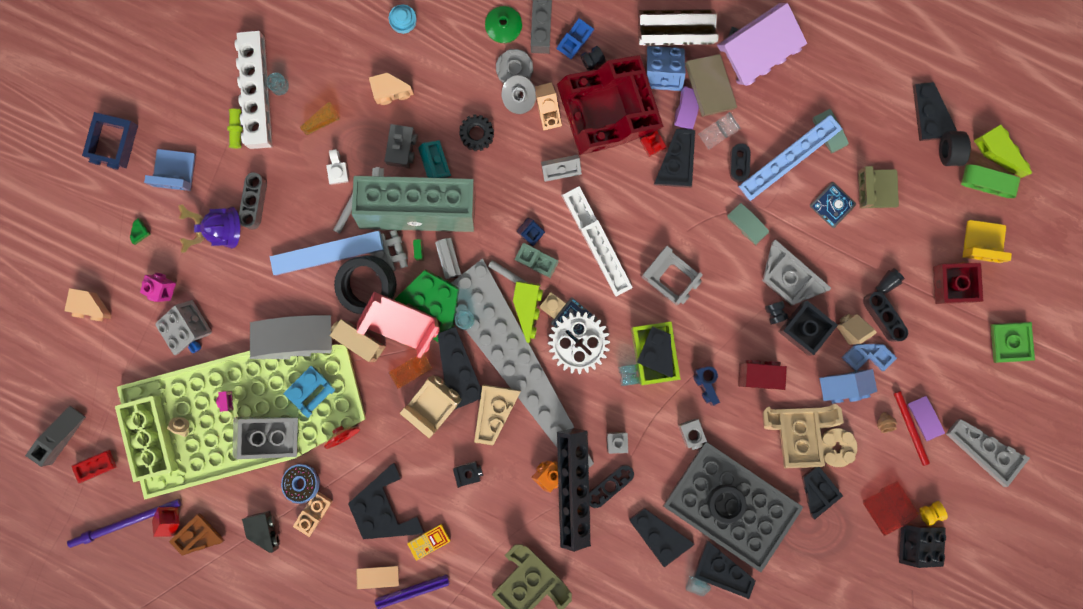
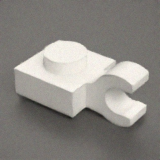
M337 149L329 150L332 164L326 165L329 184L349 182L347 163H341L340 153Z

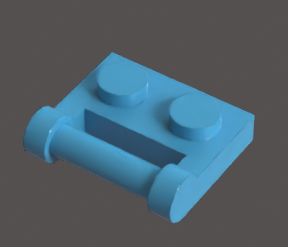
M310 366L283 394L304 416L309 418L313 414L312 411L336 389L313 366ZM322 384L324 389L306 406L303 402Z

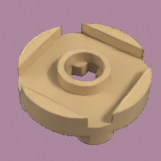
M831 428L824 432L821 436L824 462L833 467H844L852 463L857 454V442L853 434L840 428ZM836 442H839V445L842 446L838 453L832 449Z

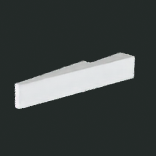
M580 186L561 195L614 295L618 296L633 288Z

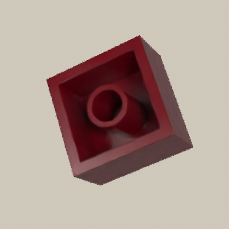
M981 263L940 264L933 266L935 304L983 302Z
M745 360L744 364H739L738 386L786 390L787 366H781V362L765 361L764 365H762L760 360Z

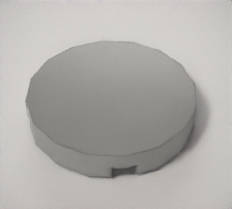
M510 49L498 57L496 74L503 84L510 77L517 75L531 79L533 62L524 51Z

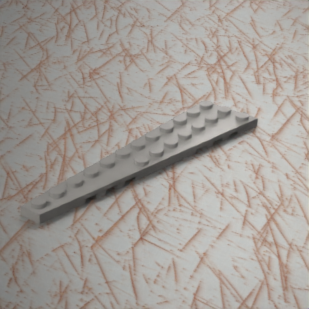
M482 258L451 283L460 288L455 317L509 387L521 390L518 398L557 447V432L572 429L574 426L529 343L526 342L521 328ZM588 454V466L591 467L594 463Z

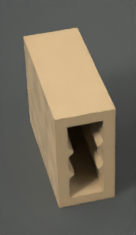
M336 321L330 330L332 331L330 337L368 362H376L386 347L367 333L364 335L357 333V327L349 321Z

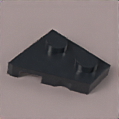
M652 326L636 363L672 378L671 334Z
M813 467L802 476L810 515L814 520L843 497L820 467Z

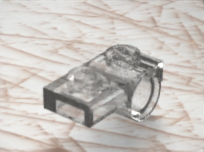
M729 112L698 135L708 150H710L724 139L738 132L741 126L733 114Z

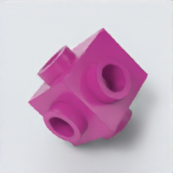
M156 272L152 275H145L140 293L147 296V299L150 301H171L176 283L167 279L166 275Z

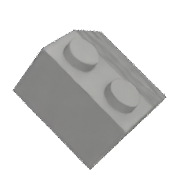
M234 417L233 457L236 459L297 457L298 418Z

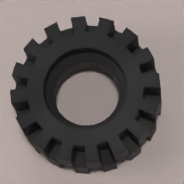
M475 114L471 118L468 116L466 121H462L459 135L463 145L469 150L483 151V148L486 147L487 149L489 144H492L494 130L487 118ZM475 126H479L484 130V135L479 140H474L469 135L470 130Z

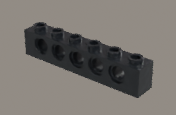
M572 428L557 432L560 548L575 552L590 547L591 538L588 431Z

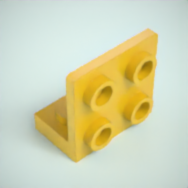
M974 220L967 221L962 258L995 263L1011 261L1012 253L1004 252L1006 225Z

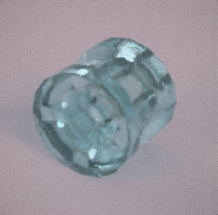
M272 73L268 76L266 84L274 94L283 95L288 91V81L281 74Z
M461 310L455 316V323L459 328L468 330L473 327L475 317L470 311Z

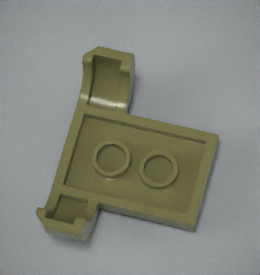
M515 544L505 554L509 561H513L518 565L492 593V596L505 609H533L546 595L553 600L558 609H565L572 601L570 589L527 546Z

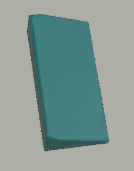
M440 140L422 143L418 150L427 178L450 177L451 174Z

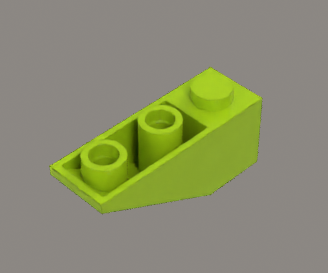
M1002 125L993 128L974 140L983 156L1020 178L1032 174L1029 163L1023 159L1018 146L1012 142L1008 131Z
M517 281L513 302L526 342L530 343L531 339H535L537 327H534V322L539 318L540 309L537 308L538 301L542 300L543 290L540 289L541 285Z

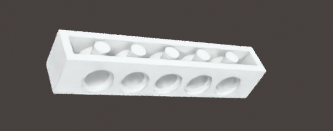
M260 31L237 33L235 48L238 51L236 66L240 73V76L237 77L238 86L241 88V95H239V104L242 107L240 122L244 130L241 133V139L243 144L249 149L273 147L265 37ZM254 50L253 54L247 57V53ZM251 69H255L252 75H248ZM256 87V91L253 94H249L250 89ZM257 105V110L251 113V108ZM255 124H259L258 130L252 131V127Z

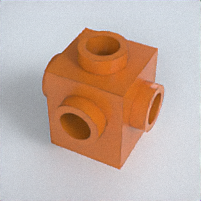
M543 461L537 466V471L531 478L544 491L551 493L554 488H558V463L556 461Z

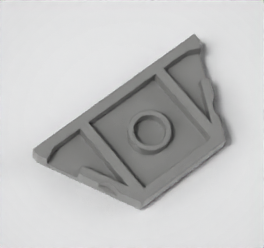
M774 240L771 243L762 281L786 302L794 305L831 289L830 286L778 241Z

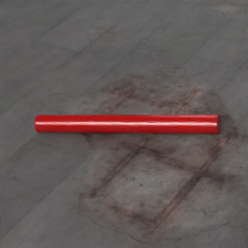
M902 392L893 393L922 466L930 464Z

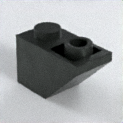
M270 511L250 515L242 519L246 539L269 553L279 549V536L275 534L274 530L275 518L271 515Z

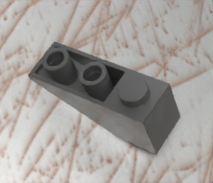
M69 406L36 439L25 456L40 467L52 465L86 416L72 406Z

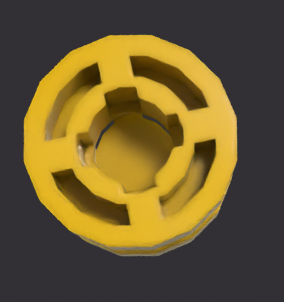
M940 501L933 502L929 507L923 506L919 508L920 515L927 526L935 524L938 520L943 521L948 518L947 512Z

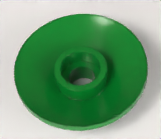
M496 7L487 15L485 29L488 36L495 42L509 43L520 35L522 19L519 13L511 7ZM506 20L507 23L505 25H501L500 21Z

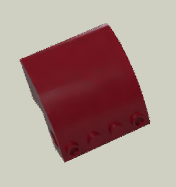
M640 55L608 60L598 70L569 74L556 84L579 155L619 146L664 127Z

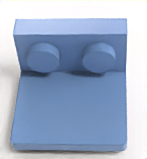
M648 46L646 75L651 89L681 91L686 74L685 49Z
M158 149L153 176L145 175L144 183L152 187L191 191L196 155L194 153Z

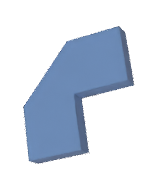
M854 344L841 357L854 371H857L868 359L881 371H885L897 359L884 344Z

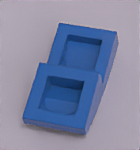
M579 18L569 33H566L556 49L572 60L592 35L594 28Z

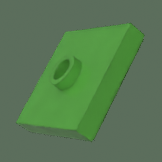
M1032 322L990 325L994 363L1035 360Z

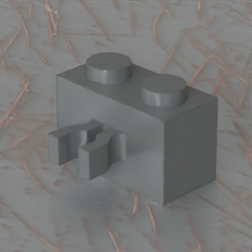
M390 124L384 160L387 165L410 169V163L413 164L415 152H412L413 145H416L418 140V134H415L413 127Z

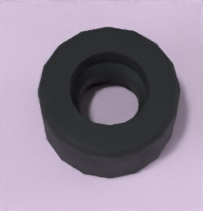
M964 131L945 132L941 137L939 145V156L942 164L945 166L965 165L969 160L971 152L969 135Z

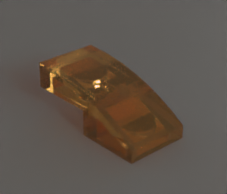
M423 353L421 358L415 356L391 370L388 374L397 389H400L430 371L432 367Z

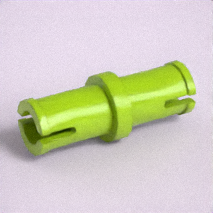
M229 109V126H227V131H229V148L233 149L242 148L241 132L243 127H241L240 109Z

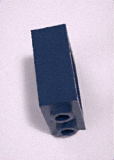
M94 112L82 156L89 159L88 162L100 166L101 163H105L108 168L119 170V167L127 169L138 125L129 120ZM103 125L123 129L116 159L95 154Z

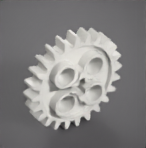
M577 312L576 317H573L572 313H569V319L562 316V323L556 321L558 328H551L555 333L548 335L553 338V341L548 342L549 345H553L549 352H555L552 359L558 358L557 365L559 366L563 363V370L570 367L571 373L577 369L578 373L581 374L584 368L589 373L588 367L591 366L595 370V363L597 362L601 365L600 358H607L603 352L610 350L605 347V344L610 343V341L605 340L609 333L602 332L606 326L599 327L601 320L594 322V315L587 318V312H585L583 317H581L580 313ZM578 323L584 327L583 333L579 335L573 331L574 325ZM569 330L577 339L583 338L582 344L592 354L588 355L580 346L575 347L576 342L566 331ZM590 337H595L598 341L594 348H590L587 345V340ZM562 338L570 339L571 344L568 348L560 346ZM582 351L584 359L579 362L574 359L575 352Z

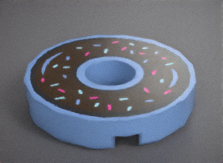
M297 464L291 466L284 473L281 488L284 496L289 501L305 503L316 496L320 480L314 468L309 465ZM300 478L304 481L302 489H299L297 486Z

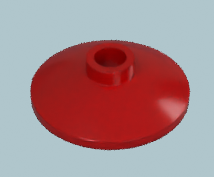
M343 426L337 427L332 431L334 435L325 443V449L345 442L356 435L360 428L350 427L344 429Z

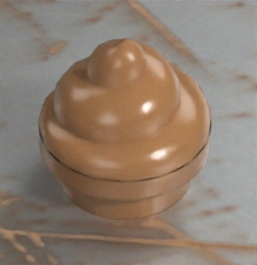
M883 412L877 422V427L881 430V433H888L897 429L896 419Z

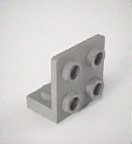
M193 300L175 305L155 323L158 331L174 355H178L194 340L206 337L212 333Z

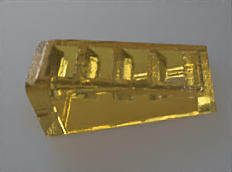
M328 102L300 128L305 135H309L340 118L333 104Z

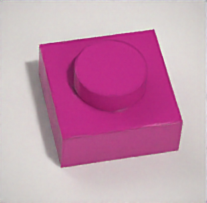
M232 391L218 392L216 403L217 407L220 408V412L234 410Z

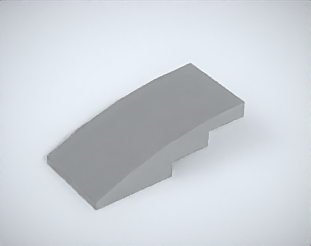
M331 315L292 316L250 322V359H290L291 356H311V353H331Z

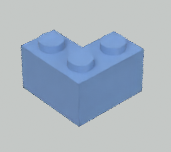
M873 369L819 378L823 400H831L832 404L844 402L843 399L849 398L850 402L859 401L864 398H870V394L877 392Z

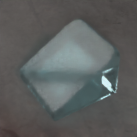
M690 576L685 589L704 596L710 591L711 587L708 583Z

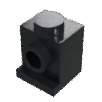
M477 461L453 468L457 488L480 482L481 477L484 476L482 466L478 465ZM466 471L472 472L471 478L465 476Z

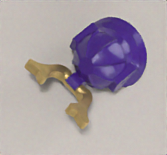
M183 204L178 206L181 212L179 219L189 217L194 219L196 224L194 225L196 236L193 240L180 239L182 243L181 253H185L190 246L201 243L204 238L211 242V246H224L231 249L237 246L240 238V219L234 207L210 209V212L203 219L201 215L188 211Z

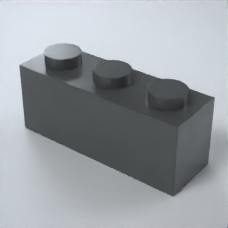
M533 0L531 53L550 54L552 0Z

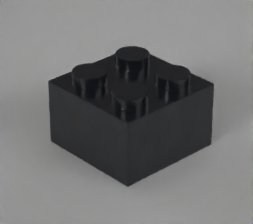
M804 301L800 303L778 332L806 355L813 356L838 324L809 301Z

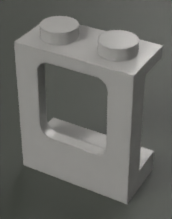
M666 246L641 277L677 306L680 303L684 304L690 297L689 291L692 288L696 289L701 284L702 280L700 278L703 274L697 273L677 257L671 248ZM670 265H675L691 279L689 285L679 296L675 295L659 280Z

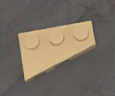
M483 384L475 443L494 445L521 390Z

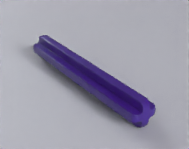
M443 575L375 599L376 608L381 609L446 587L450 584L449 577Z

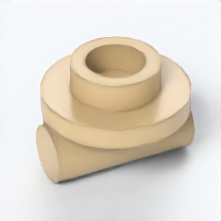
M176 417L170 420L167 429L172 433L186 437L189 433V422L185 418Z

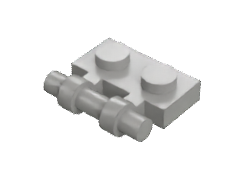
M397 230L390 232L392 239L386 240L385 234H381L384 250L370 253V255L383 259L390 265L393 271L396 270L395 262H399L401 268L408 267L406 260L408 257L403 251L401 245L402 238L399 237ZM390 246H394L397 255L391 257Z

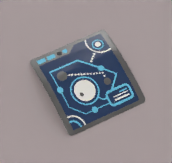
M832 182L810 207L832 228H835L856 206V203Z
M571 297L551 324L558 328L556 321L562 323V316L569 319V313L576 317V313L579 312L580 316L583 317L584 313L587 312V318H590L593 314ZM578 323L574 325L573 331L579 335L583 333L584 327ZM569 330L566 331L577 344L580 339H577Z

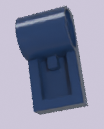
M700 367L694 370L695 375L693 379L697 386L701 385L703 390L701 394L706 404L709 403L714 406L720 403L712 386V383L718 378L716 369L713 367ZM705 370H710L712 373V378L708 381L703 378Z

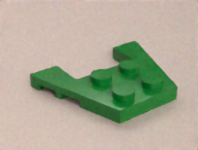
M424 270L394 300L405 305L409 303L428 315L437 318V320L441 321L439 332L454 327L453 322L460 288L434 273ZM438 335L433 340L438 342Z

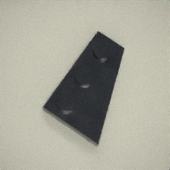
M935 83L913 85L919 141L941 139L945 132L957 131Z
M676 129L654 185L692 187L695 130Z
M645 508L629 518V521L663 567H666L695 545Z
M706 540L693 577L749 599L756 580Z

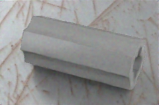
M445 238L435 242L445 279L460 276L461 271L452 239Z

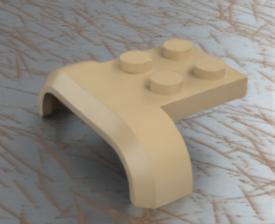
M837 404L823 408L771 409L767 407L762 413L765 429L780 430L784 468L825 466L820 428L843 424L842 409Z

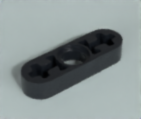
M621 465L589 492L590 506L592 508L601 507L630 483L634 478L633 469L628 465ZM622 469L625 471L629 470V478L623 477L620 479L622 484L619 486V483L613 476L616 475L619 478L622 475ZM608 481H613L616 484V488L612 492L605 490V484ZM601 487L603 492L608 496L604 498V496L601 495L599 497V503H592L591 496L593 494L595 496L599 495L601 492L598 489Z

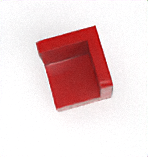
M178 507L157 508L152 519L153 537L174 536L180 524Z

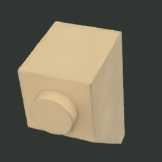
M858 314L843 316L839 319L840 323L837 326L849 345L861 344L877 333Z

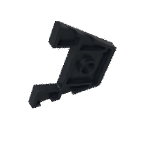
M396 463L391 464L348 503L363 540L417 535L425 532L418 516L399 524L385 492L384 486L402 479Z

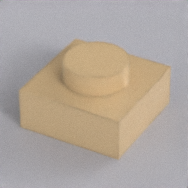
M550 292L539 308L555 319L566 303Z

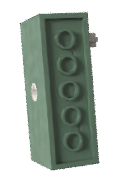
M376 167L372 169V176H354L352 216L359 229L474 232V180L384 177V168Z

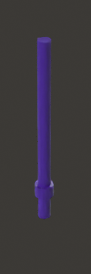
M176 499L158 507H180L181 501ZM158 507L95 531L89 530L84 532L81 536L68 540L67 545L69 548H72L82 543L88 544L93 542L95 538L151 518L155 515Z

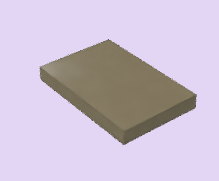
M720 54L689 60L685 63L702 117L737 108Z

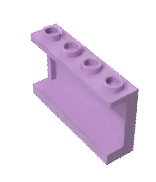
M779 3L717 44L720 51L726 53L738 77L736 80L737 84L748 86L755 82V78L759 75H765L770 72L771 67L785 62L787 60L786 57L800 52L802 50L801 47L806 45L807 42L789 4Z

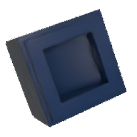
M527 218L516 231L532 246L545 233L530 218Z

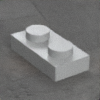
M579 155L541 162L545 182L582 174Z

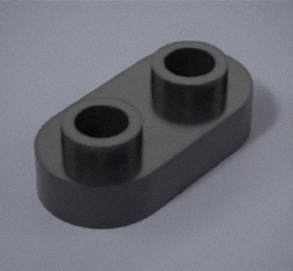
M743 143L736 144L730 152L729 174L735 182H743L750 174L751 151ZM738 151L742 152V157L737 156ZM736 170H740L742 175L738 176Z

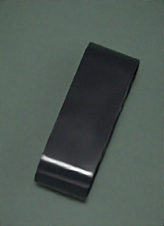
M873 292L864 297L863 304L886 339L891 342L904 341L908 337V329L886 296L881 292ZM873 296H875L878 300L876 306L872 304ZM884 312H886L889 316L887 322L883 320L882 315ZM895 328L899 330L898 338L893 334Z

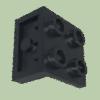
M901 524L899 563L917 568L943 567L945 561L946 528Z

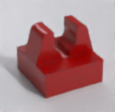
M658 131L640 139L649 157L666 148Z

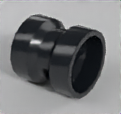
M598 46L593 47L591 52H584L580 55L588 71L593 70L597 64L602 65L606 63L605 56Z
M783 301L765 306L766 312L771 314L769 315L770 325L789 319L788 314L782 310L785 307Z

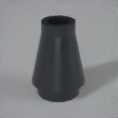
M893 268L891 271H887L875 289L877 292L885 295L903 284L902 281L905 278L899 271Z

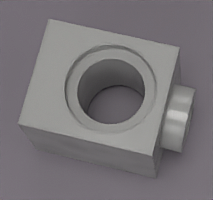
M695 418L678 425L687 448L695 450L702 447V443L707 442L699 419ZM691 430L697 431L698 435L695 440H690L688 437Z
M606 432L607 452L609 454L628 453L627 432Z

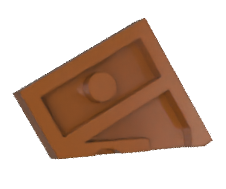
M199 513L169 543L183 556L221 544L225 540Z

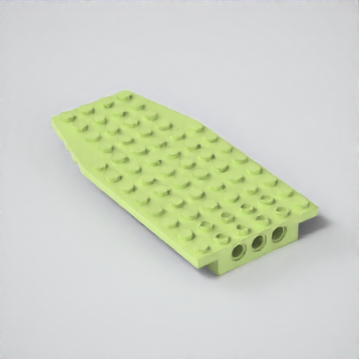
M332 345L331 353H311V356H291L290 359H250V351L118 386L117 390L121 404L115 406L133 482L140 481L144 500L295 459L328 441L334 435L332 431L337 427L350 428L366 419L349 350L344 345ZM310 366H313L336 390L332 394L330 393L312 411L313 414L307 418L283 393ZM321 384L303 403L307 406L324 389V386ZM232 391L234 410L220 412V408L217 407L216 403L218 392ZM182 417L188 420L189 433L186 437L172 433L167 429L171 419ZM297 417V457L234 458L233 418Z

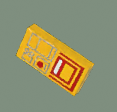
M440 524L411 540L407 545L417 561L449 543L451 540L443 525Z

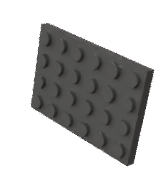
M707 442L703 443V446L663 504V507L759 572L763 571L804 508ZM725 484L740 490L747 504L743 517L737 522L730 524L722 523L715 519L709 512L707 505L708 496L711 491L717 486ZM725 492L717 497L715 506L720 514L732 515L738 508V500L732 493Z

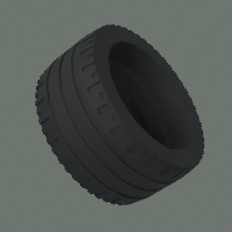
M363 255L352 258L344 263L336 273L334 289L337 299L350 312L362 314L367 303L360 301L353 294L350 287L352 272L360 266L372 268L378 274L382 283L381 295L393 299L397 286L395 273L387 262L376 256Z

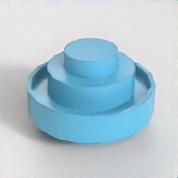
M397 5L389 13V23L397 33H409L415 28L417 17L414 10L408 5Z

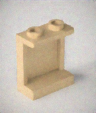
M434 375L425 381L426 383L410 403L400 412L404 418L428 438L435 434L462 400L455 390L449 389L444 385V381Z

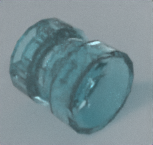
M637 364L618 367V371L621 374V386L640 383L639 377L636 375L638 370Z

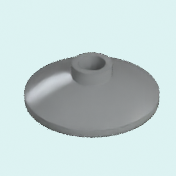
M517 75L510 77L502 88V100L505 107L515 114H524L530 111L536 102L535 86L525 76ZM521 91H523L524 94L523 98L520 96Z

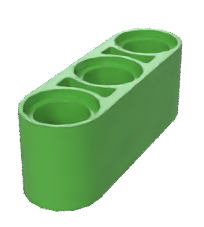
M966 165L961 185L1005 198H1016L1021 179L1017 176L989 168Z

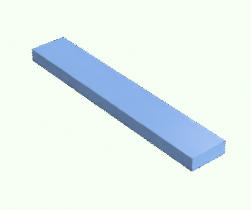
M830 114L738 186L739 189L751 201L842 130L841 126Z
M375 231L269 257L273 275H280L383 251L384 247L380 231Z

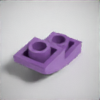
M684 86L681 90L680 104L676 109L674 125L687 130L693 129L699 110L694 90Z
M927 396L908 404L926 442L945 434Z

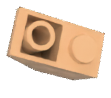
M389 73L369 77L373 96L377 104L387 105L392 100H406L411 95H414L410 85Z
M552 82L535 86L536 103L543 130L562 126L557 97Z
M69 288L65 311L72 312L73 317L84 318V315L91 316L90 320L103 321V318L111 319L110 312L97 293Z

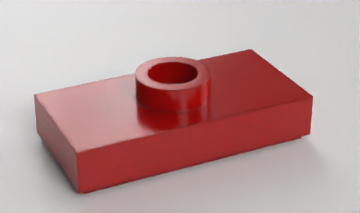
M110 450L71 466L78 484L117 468Z

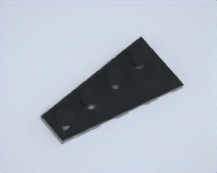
M456 326L439 332L438 342L445 385L449 389L455 390L462 399L455 409L480 400L482 388Z

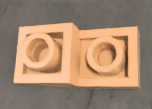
M317 492L316 496L310 499L306 508L301 512L293 527L310 537L333 500Z
M398 566L356 569L357 589L399 586Z

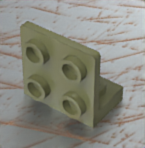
M865 166L858 171L860 208H896L899 206L898 175L896 169L873 170V166Z

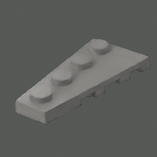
M961 419L956 420L946 433L949 438L1003 487L1010 485L1030 459L1026 455L1016 452L1015 449L998 442L999 440L987 436L981 430Z

